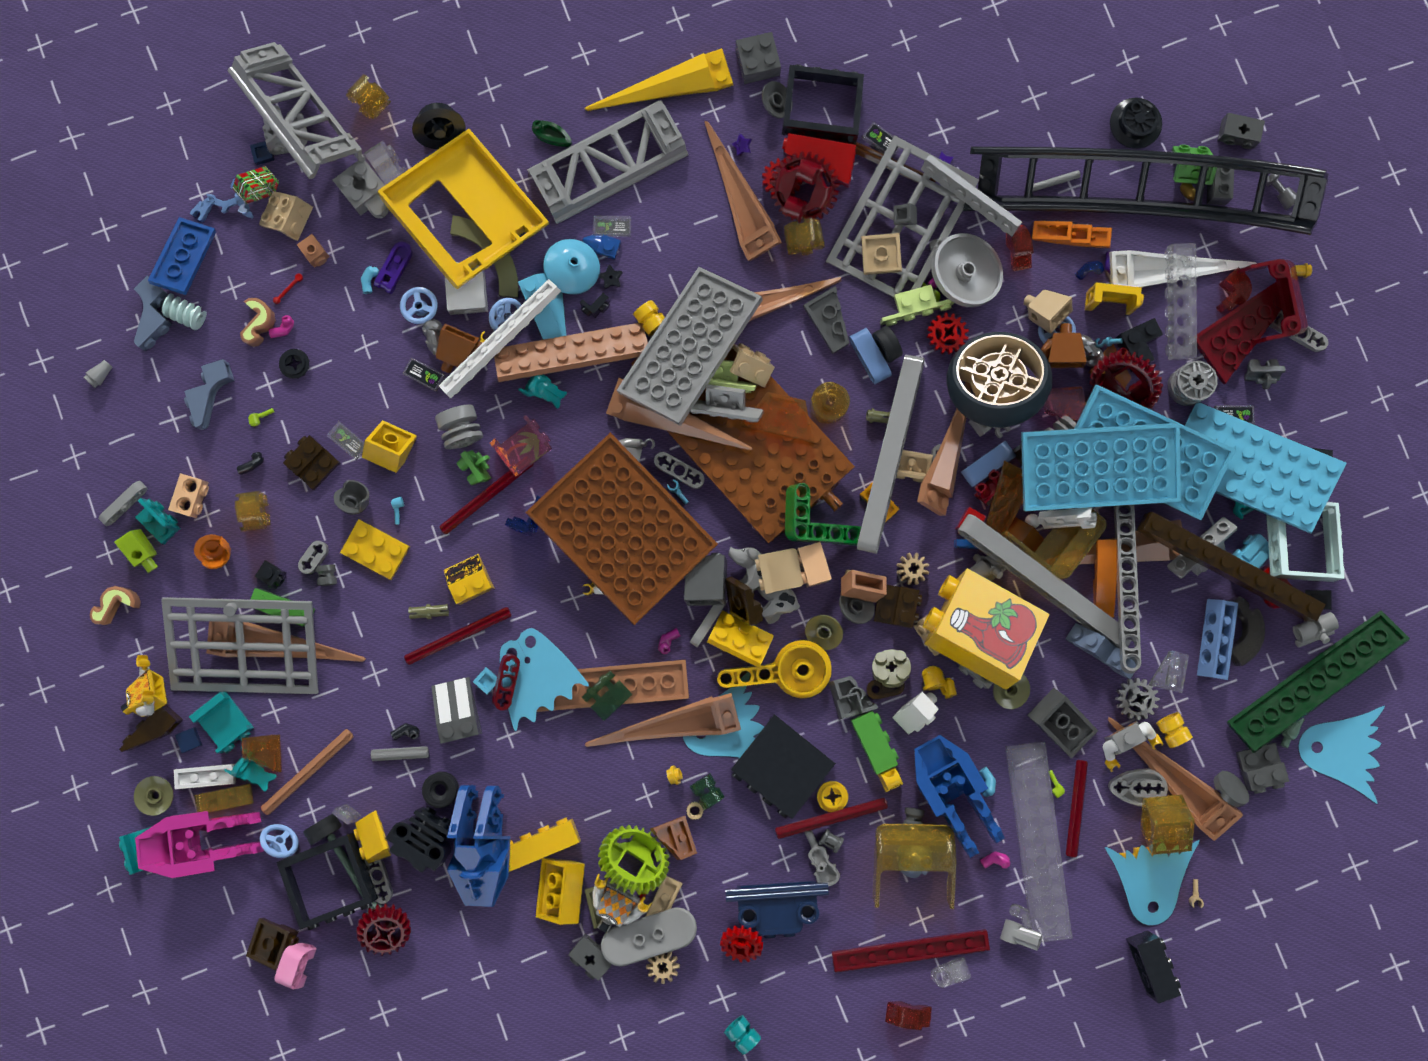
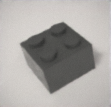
M772 32L736 40L735 50L744 84L780 76L781 64Z

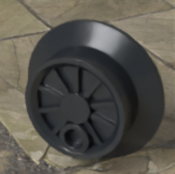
M1129 98L1123 100L1114 108L1110 117V129L1114 138L1120 144L1132 149H1141L1151 145L1159 137L1162 130V117L1157 107L1150 101L1143 98Z
M444 103L426 105L420 110L412 124V133L417 142L431 149L441 148L466 129L462 116Z

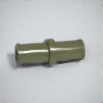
M426 604V606L409 607V619H432V617L449 616L448 604L433 606Z

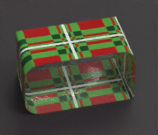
M264 166L236 175L232 189L248 204L271 196L272 192H276L279 181Z

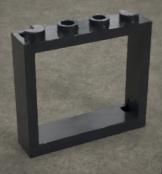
M800 64L790 65L787 78L782 135L788 136V133L856 144L859 135L864 74L854 71L844 72L838 69L828 70L820 67H805ZM794 79L856 86L853 127L790 120Z
M354 832L276 862L300 930L306 927L308 931L320 926L319 922L325 921L326 924L337 920V916L340 914L346 917L355 913L354 909L361 907V910L367 909L372 906L373 901L378 899L365 860H362L359 851L360 846ZM345 845L364 899L309 919L291 865Z

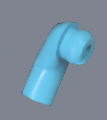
M367 267L361 276L363 294L373 292L371 280L379 274L377 267Z
M984 767L979 773L985 780L988 789L982 795L989 797L995 793L996 779L989 769Z

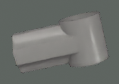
M1006 919L1000 939L1012 944L1018 943L1036 951L1039 949L1043 934L1022 927L1023 925Z

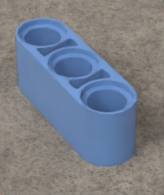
M867 328L849 336L853 349L874 385L892 376L887 362Z
M1004 441L961 471L970 486L973 487L988 477V474L993 469L997 470L1015 458L1016 454L1008 443Z

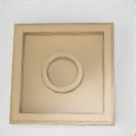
M899 233L861 236L864 275L902 272Z

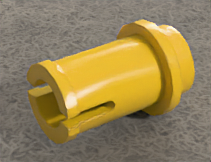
M1308 263L1295 265L1297 276H1303V278L1311 276V265H1308Z

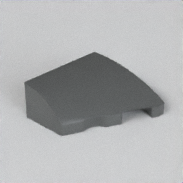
M852 676L829 682L839 720L878 709L877 705L873 704L866 696L867 693L857 686V682Z

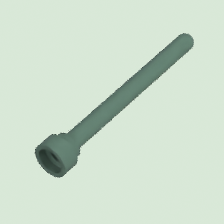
M330 834L327 837L328 841L337 839L334 834ZM341 846L334 848L335 853L363 898L350 860ZM373 901L372 906L369 908L375 910L378 903Z

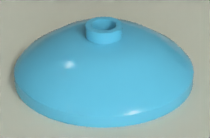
M565 239L556 242L549 248L544 258L543 269L547 280L549 279L561 292L581 294L588 291L596 283L600 273V263L596 253L590 246L579 240ZM571 260H575L577 264H572Z

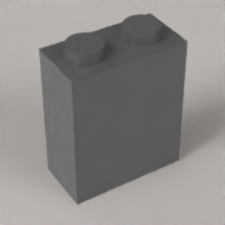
M721 553L707 555L685 576L684 601L688 606L726 605L725 579L727 578V559L725 555Z

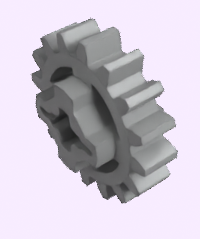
M1135 678L1134 682L1132 679H1127L1128 684H1120L1123 689L1116 691L1120 694V697H1116L1115 700L1120 701L1117 708H1123L1121 714L1128 713L1127 718L1132 719L1135 717V720H1140L1141 716L1143 719H1147V713L1150 715L1154 714L1152 708H1158L1159 706L1155 704V701L1160 700V698L1155 697L1158 690H1152L1154 684L1150 683L1147 685V680L1143 679L1140 682V678ZM1137 686L1143 687L1146 691H1140ZM1137 696H1143L1138 699V702H1132ZM1129 707H1135L1138 712L1132 711Z

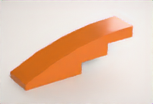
M1034 221L1032 240L1070 246L1110 248L1112 228L1092 227V225L1073 224V222Z
M1096 540L1093 604L1109 616L1114 617L1117 584V540Z

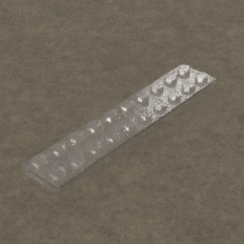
M1045 742L1005 746L1030 929L1043 934L1041 942L1072 939Z

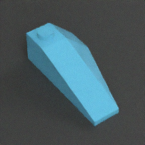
M544 273L518 281L525 299L528 300L547 281ZM560 292L554 300L543 308L541 313L534 317L543 340L567 336L563 292Z

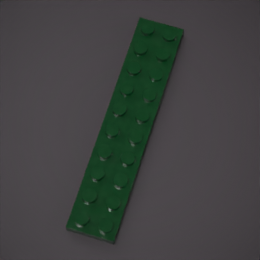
M1379 611L1228 720L1227 725L1255 753L1406 644L1410 638L1385 613Z

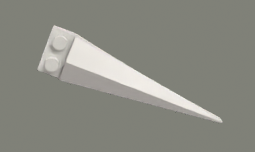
M1132 250L1109 252L1111 284L1140 288L1257 264L1256 262L1187 257Z

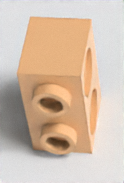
M180 473L168 510L197 518L202 512V501L208 493L209 482ZM196 483V490L191 492V485ZM189 501L190 508L185 510L184 505Z

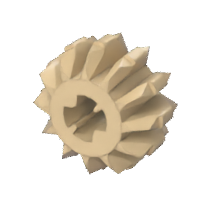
M907 553V559L903 556L900 558L904 564L897 563L896 565L902 568V570L896 572L897 575L902 573L904 575L900 580L904 581L908 578L907 585L912 583V579L914 584L918 585V578L921 581H925V577L922 574H929V571L924 570L929 564H922L925 557H921L918 560V553H915L913 558L911 553ZM911 564H913V567H917V570L914 571V574H912V571L909 572L908 568L911 567Z
M672 951L668 952L667 955L661 954L655 956V958L648 959L651 964H647L646 969L651 970L648 973L649 977L656 975L654 982H657L659 978H661L662 984H665V978L672 982L673 978L671 975H678L675 969L680 968V964L674 963L678 960L677 956L670 958ZM662 962L666 963L667 969L664 968V970H660L659 963L661 965Z

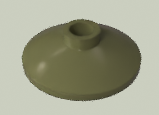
M817 615L812 617L806 624L805 634L808 641L818 644L824 650L836 648L843 639V629L840 623L831 616Z
M1022 675L1021 679L1011 686L1009 692L996 684L993 686V696L996 702L1006 709L1021 707L1030 695V684L1025 675Z
M150 776L138 783L134 791L136 807L142 813L150 816L164 813L171 806L174 797L170 783L159 776ZM155 792L159 793V797L157 799L154 797Z

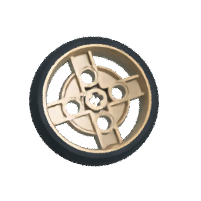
M991 332L979 335L959 348L949 364L946 381L952 402L965 417L980 425L1002 428L1021 424L1041 410L1051 392L1052 372L1045 354L1027 338L1008 332ZM1025 365L1034 373L1036 378L1028 376ZM961 380L971 384L975 396L964 387Z

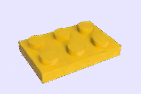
M358 519L340 553L392 580L410 546Z
M722 610L707 643L759 668L774 635L756 626H749Z

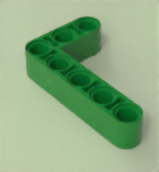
M799 483L787 488L785 535L789 540L857 546L862 526L810 523L809 486L805 483ZM797 489L800 492V496L797 495ZM796 508L799 510V516L796 514ZM796 527L799 530V535L796 534ZM814 529L816 531V537L813 534Z

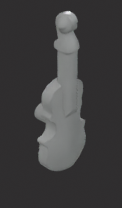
M813 831L805 832L811 846L808 857L812 861L811 864L816 867L814 876H816L817 882L828 883V887L834 885L840 878L836 864L830 863L826 848L818 845Z

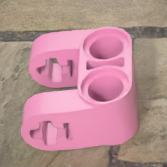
M307 943L288 946L282 954L275 974V982L293 990L304 987L307 976L303 973L307 961L314 958L317 948Z

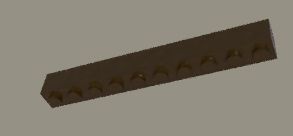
M1154 512L1145 513L1136 530L1307 622H1317L1326 605Z

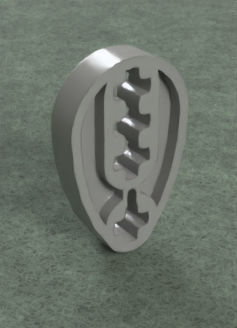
M1135 769L1121 773L1111 779L1108 784L1109 790L1115 796L1127 803L1142 807L1159 805L1165 799L1168 791L1167 782L1164 777L1152 769ZM1119 782L1122 786H1126L1127 788H1119V791H1117L1113 787L1116 786ZM1137 783L1146 787L1147 783H1149L1151 787H1157V784H1159L1162 789L1158 790V793L1154 789H1149L1148 792L1144 789H1139V792H1137L1133 787L1137 786Z

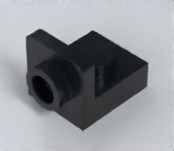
M265 560L255 577L268 584L269 587L276 589L285 581L284 576L286 572Z

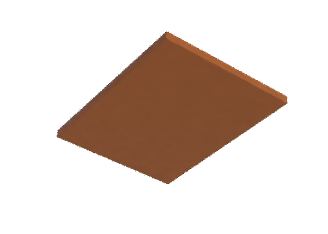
M611 432L525 512L633 625L644 617L718 545Z

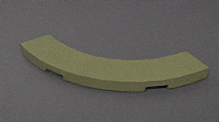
M453 215L450 232L452 236L467 239L482 249L492 244L473 220ZM508 253L494 263L499 279V296L518 299V275L514 262Z

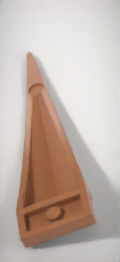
M705 121L729 199L740 246L747 260L752 261L782 242L772 220L710 123Z
M837 277L799 286L754 292L762 296L763 301L750 321L837 284L842 279Z
M618 378L606 414L624 421L753 450L747 444L690 413L680 426L624 397L617 392L624 379Z
M965 382L964 387L971 393V384ZM957 408L944 440L921 483L917 500L918 503L939 516H946L949 498L953 497L967 418Z
M1181 519L1171 521L1174 524L1182 527ZM1135 531L1137 562L1174 560L1180 555L1148 536ZM1096 544L1038 563L1042 566L1094 564V560H1096ZM1121 545V549L1124 552L1131 551L1128 545Z
M209 621L207 641L236 642L235 622ZM243 622L245 642L283 643L282 632L253 623ZM291 635V644H306L305 639ZM315 643L317 659L359 662L366 660L362 656ZM207 649L206 651L207 654L222 657H238L237 650ZM245 650L246 657H284V651ZM292 651V657L307 658V652Z
M732 693L714 698L712 696L604 735L586 742L585 746L590 747L665 737L724 735L739 731L741 727Z
M1108 717V721L1117 731L1124 728L1117 721ZM1144 741L1133 747L1150 769L1157 771L1164 777L1171 794L1199 829L1213 841L1219 838L1243 816L1240 810L1224 801L1219 792L1157 749H1153L1147 742Z

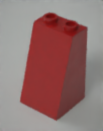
M788 133V138H784L782 146L786 156H790L793 159L792 154L796 153L799 157L801 151H804L805 157L808 152H811L812 158L819 154V161L825 157L824 164L831 163L828 169H835L832 176H838L835 182L845 187H850L857 151L856 145ZM823 170L822 175L825 176L826 171Z

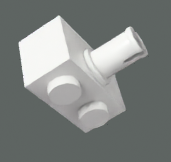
M921 692L903 705L892 718L908 735L914 730L918 732L925 724L929 725L936 718L934 714L938 711V708L934 703L937 702V697L933 693L925 695Z

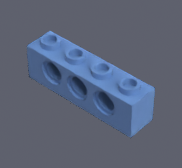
M1207 599L1197 670L1198 676L1228 680L1238 603Z

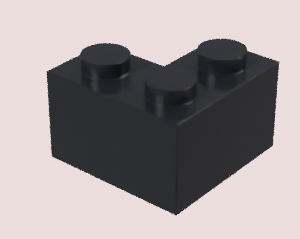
M1153 318L1119 334L1114 339L1122 338L1123 342L1117 344L1119 349H1127L1131 356L1136 352L1137 358L1143 355L1142 360L1150 359L1149 363H1151L1155 359L1147 344L1157 340L1163 333L1156 319Z

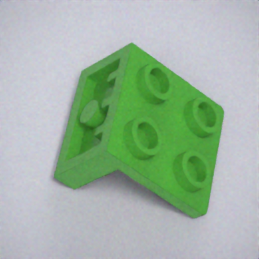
M1182 144L1172 148L1173 152L1213 155L1211 150L1205 146L1192 148ZM1177 164L1173 177L1174 182L1197 184L1201 166ZM1209 167L1206 185L1213 184L1217 167Z

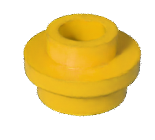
M674 765L666 771L667 778L671 785H679L681 779H683L680 768H676Z

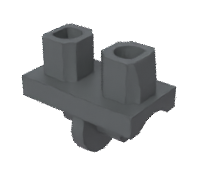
M1253 359L1247 365L1248 371L1244 378L1245 381H1256V384H1262L1263 389H1269L1271 384H1276L1280 380L1281 374L1285 373L1286 370L1285 366L1279 365L1277 359L1268 360L1265 366H1261L1258 359Z

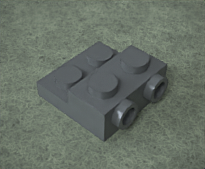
M1276 743L1266 744L1255 753L1250 749L1236 752L1245 787L1249 791H1254V794L1266 792V787L1270 786L1273 789L1285 787L1284 783L1290 782L1285 764L1280 760Z

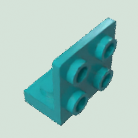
M143 498L138 500L144 509L135 518L164 545L181 529L177 525L178 521L172 515H167L163 511L165 509L164 506L158 501L154 502L151 499Z

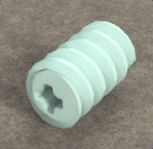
M172 293L166 297L162 305L163 316L170 317L171 320L184 324L186 327H191L193 330L201 328L205 321L206 311L201 312L200 306L195 307L193 303L188 304L187 300L181 302V298L178 296L174 299Z

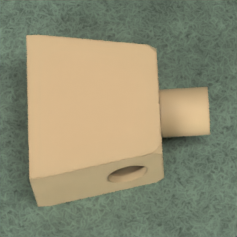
M1043 290L1036 298L1027 295L1024 299V305L1028 307L1029 319L1048 333H1052L1073 311L1072 297L1048 290Z

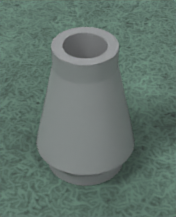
M103 360L85 372L86 375L83 378L96 388L98 385L101 386L113 367Z

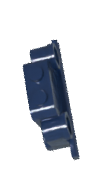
M815 881L737 886V889L725 890L726 902L738 901V920L740 924L744 925L745 928L756 927L758 934L764 935V938H775L778 934H783L784 937L795 936V933L802 930L803 923L812 924L818 919L817 896L829 895L828 883H815Z

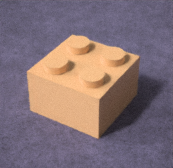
M821 542L797 549L803 584H806V588L828 582L832 579Z

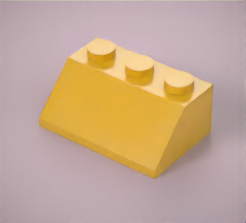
M542 858L536 907L537 918L559 925L579 923L584 863L572 860Z

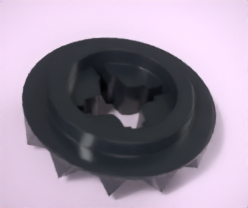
M289 349L281 355L279 368L286 377L299 379V377L305 376L307 370L310 369V360L302 350ZM294 359L297 362H301L297 365L296 370L294 369V367L289 366L293 363Z

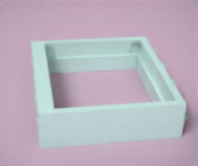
M1327 502L1322 512L1327 573L1289 571L1286 523L1267 515L1270 575L1282 579L1326 582L1344 579L1345 569L1343 566L1339 503Z

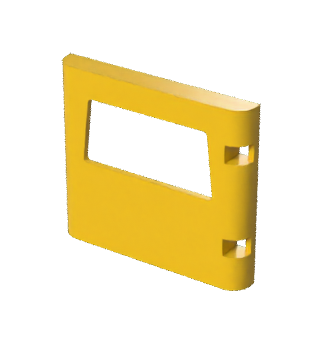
M467 129L378 190V194L386 207L456 289H459L481 271L490 267L529 237H532L549 225V221L470 129ZM437 181L441 182L492 243L460 263L454 261L409 207L414 200Z

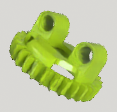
M630 825L626 829L621 826L619 829L615 828L612 832H609L602 841L598 857L601 859L598 864L601 871L607 872L604 877L611 878L610 884L614 882L617 884L616 889L621 886L624 893L628 889L631 895L635 891L638 895L648 894L650 890L654 891L656 887H660L669 871L668 866L670 862L667 861L669 855L664 854L667 848H661L662 843L656 841V836L654 838L651 836V831L646 833L644 828L640 831L637 825L633 829ZM620 836L621 840L631 838L632 836L630 842L617 843V840ZM654 850L657 862L660 861L657 867L654 866L651 853ZM625 852L644 863L636 877L618 866Z

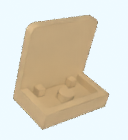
M273 192L264 213L261 215L259 224L262 227L280 231L291 239L298 241L313 207L297 196Z
M734 344L732 348L738 354L730 372L765 388L775 368L770 363L771 359L759 351L754 353L744 344Z
M792 548L758 555L759 559L755 560L757 571L762 573V579H759L761 591L765 590V594L803 585L796 549Z

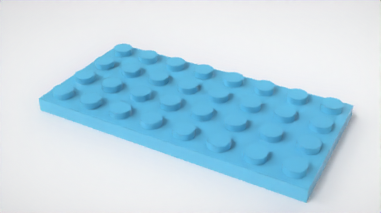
M1095 385L1074 429L1178 422L1099 385ZM1180 424L1181 502H1168L1164 504L1202 520L1236 449Z
M1196 403L1185 426L1236 449L1215 493L1312 534L1347 463L1202 403Z
M1180 423L1021 432L1024 511L1181 502Z

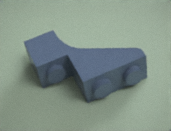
M146 276L134 288L143 302V312L134 343L144 351L151 349L156 344V340L160 336L165 335L172 325L157 310L158 307L163 305L164 300L169 294L163 288L149 284V276Z
M224 359L201 366L203 371L201 378L205 385L184 391L186 395L184 401L191 412L189 416L191 424L200 430H204L209 426L218 390L225 384L235 381L230 364Z
M1075 623L1066 640L1100 660L1114 672L1131 679L1134 673L1128 674L1121 669L1120 649L1115 647L1106 637ZM1132 659L1126 660V665L1129 668H1135L1136 664Z

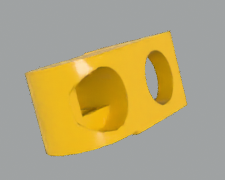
M895 767L878 774L885 792L903 785Z

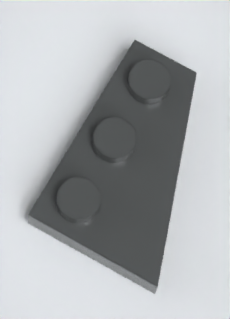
M836 286L803 305L832 354L849 345Z

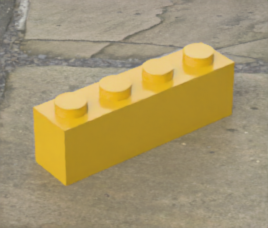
M567 817L556 821L557 825L549 828V825L537 829L539 833L531 835L530 832L524 834L515 843L510 840L509 872L580 843L581 839L573 819L567 820Z

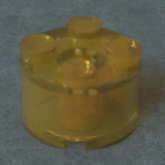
M363 74L347 90L348 93L345 96L352 103L356 102L360 106L359 111L365 117L369 116L371 119H376L391 101L388 100V95L375 82L370 83L368 81L370 78Z
M804 219V223L798 224V221H794L784 226L788 255H794L799 252L802 255H810L814 249L825 248L822 226L819 219Z
M826 382L819 385L813 392L810 400V409L813 416L821 423L831 424L838 422L844 417L849 408V394L843 386L834 382ZM827 399H829L830 402H834L832 406H830L829 404L826 405Z
M261 491L238 493L235 495V497L239 498V500L235 501V509L238 523L242 522L243 527H239L241 532L266 529L267 525H271L270 515L265 511V506H268L267 495H264Z

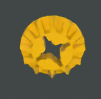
M829 781L822 784L819 788L817 800L822 809L827 812H834L846 806L848 792L841 783ZM831 788L834 794L841 795L835 798L834 805L831 799L824 798L830 795Z

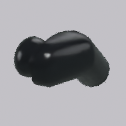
M405 723L391 731L390 734L394 740L403 735L411 737V739H417L420 730L417 726Z

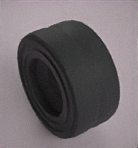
M884 326L872 334L885 361L890 363L903 355L897 337L888 326Z
M434 773L423 783V798L432 807L444 808L456 800L459 784L450 773ZM438 784L445 786L446 792L444 795L436 793L435 788Z
M335 813L303 831L310 845L317 843L342 827L340 821L334 815Z

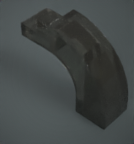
M1237 596L1229 601L1238 603L1237 615L1242 624V632L1240 638L1232 646L1231 660L1235 666H1243L1252 660L1261 649L1265 638V623L1259 608L1249 609L1248 601L1241 596Z

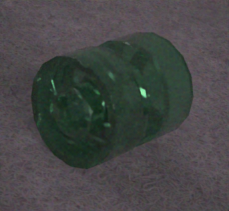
M711 773L690 786L694 795L700 797L698 801L704 810L715 805L725 797L721 789L715 787L716 781ZM706 787L710 790L707 793L704 792Z

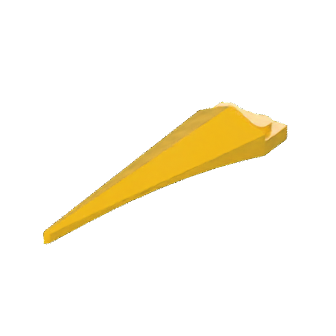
M723 49L700 54L585 107V110L591 111L679 95L714 92L733 86Z

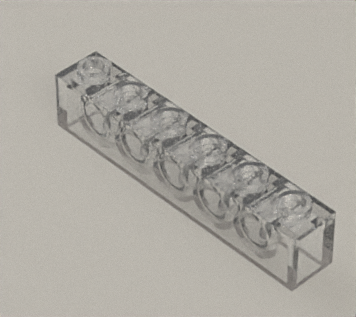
M1196 243L1172 244L1167 246L1165 250V260L1167 261V268L1165 270V279L1167 280L1165 298L1168 302V306L1165 309V316L1168 318V325L1165 328L1168 345H1166L1165 353L1168 356V360L1197 359ZM1177 260L1182 261V269L1177 266ZM1177 279L1182 280V288L1178 287ZM1178 298H1181L1183 300L1182 307L1178 306L1177 304ZM1178 317H1181L1183 319L1182 326L1178 325L1177 323ZM1178 336L1183 338L1182 345H1179L1177 342Z

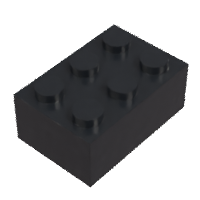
M1148 930L1126 938L1146 994L1158 1004L1181 996L1179 991L1181 985L1178 978L1173 975L1172 969H1174V966L1164 951L1167 949L1164 940Z

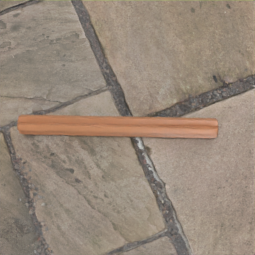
M348 729L344 730L261 806L262 812L270 815L353 739L352 732Z

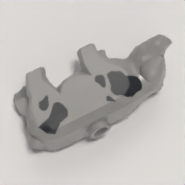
M730 547L728 553L730 558L741 567L746 568V574L739 581L751 587L753 591L758 590L761 596L768 600V603L763 607L762 613L768 624L778 621L783 613H791L799 609L800 605L792 589L765 594V590L761 591L759 579H762V573L757 571L755 560L759 559L758 555H761V553L757 549L750 547L734 549Z

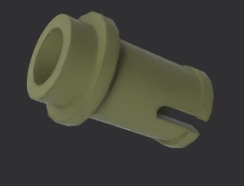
M874 408L868 409L866 421H869V423L880 422L888 424L889 418L883 417H889L890 412L876 411Z

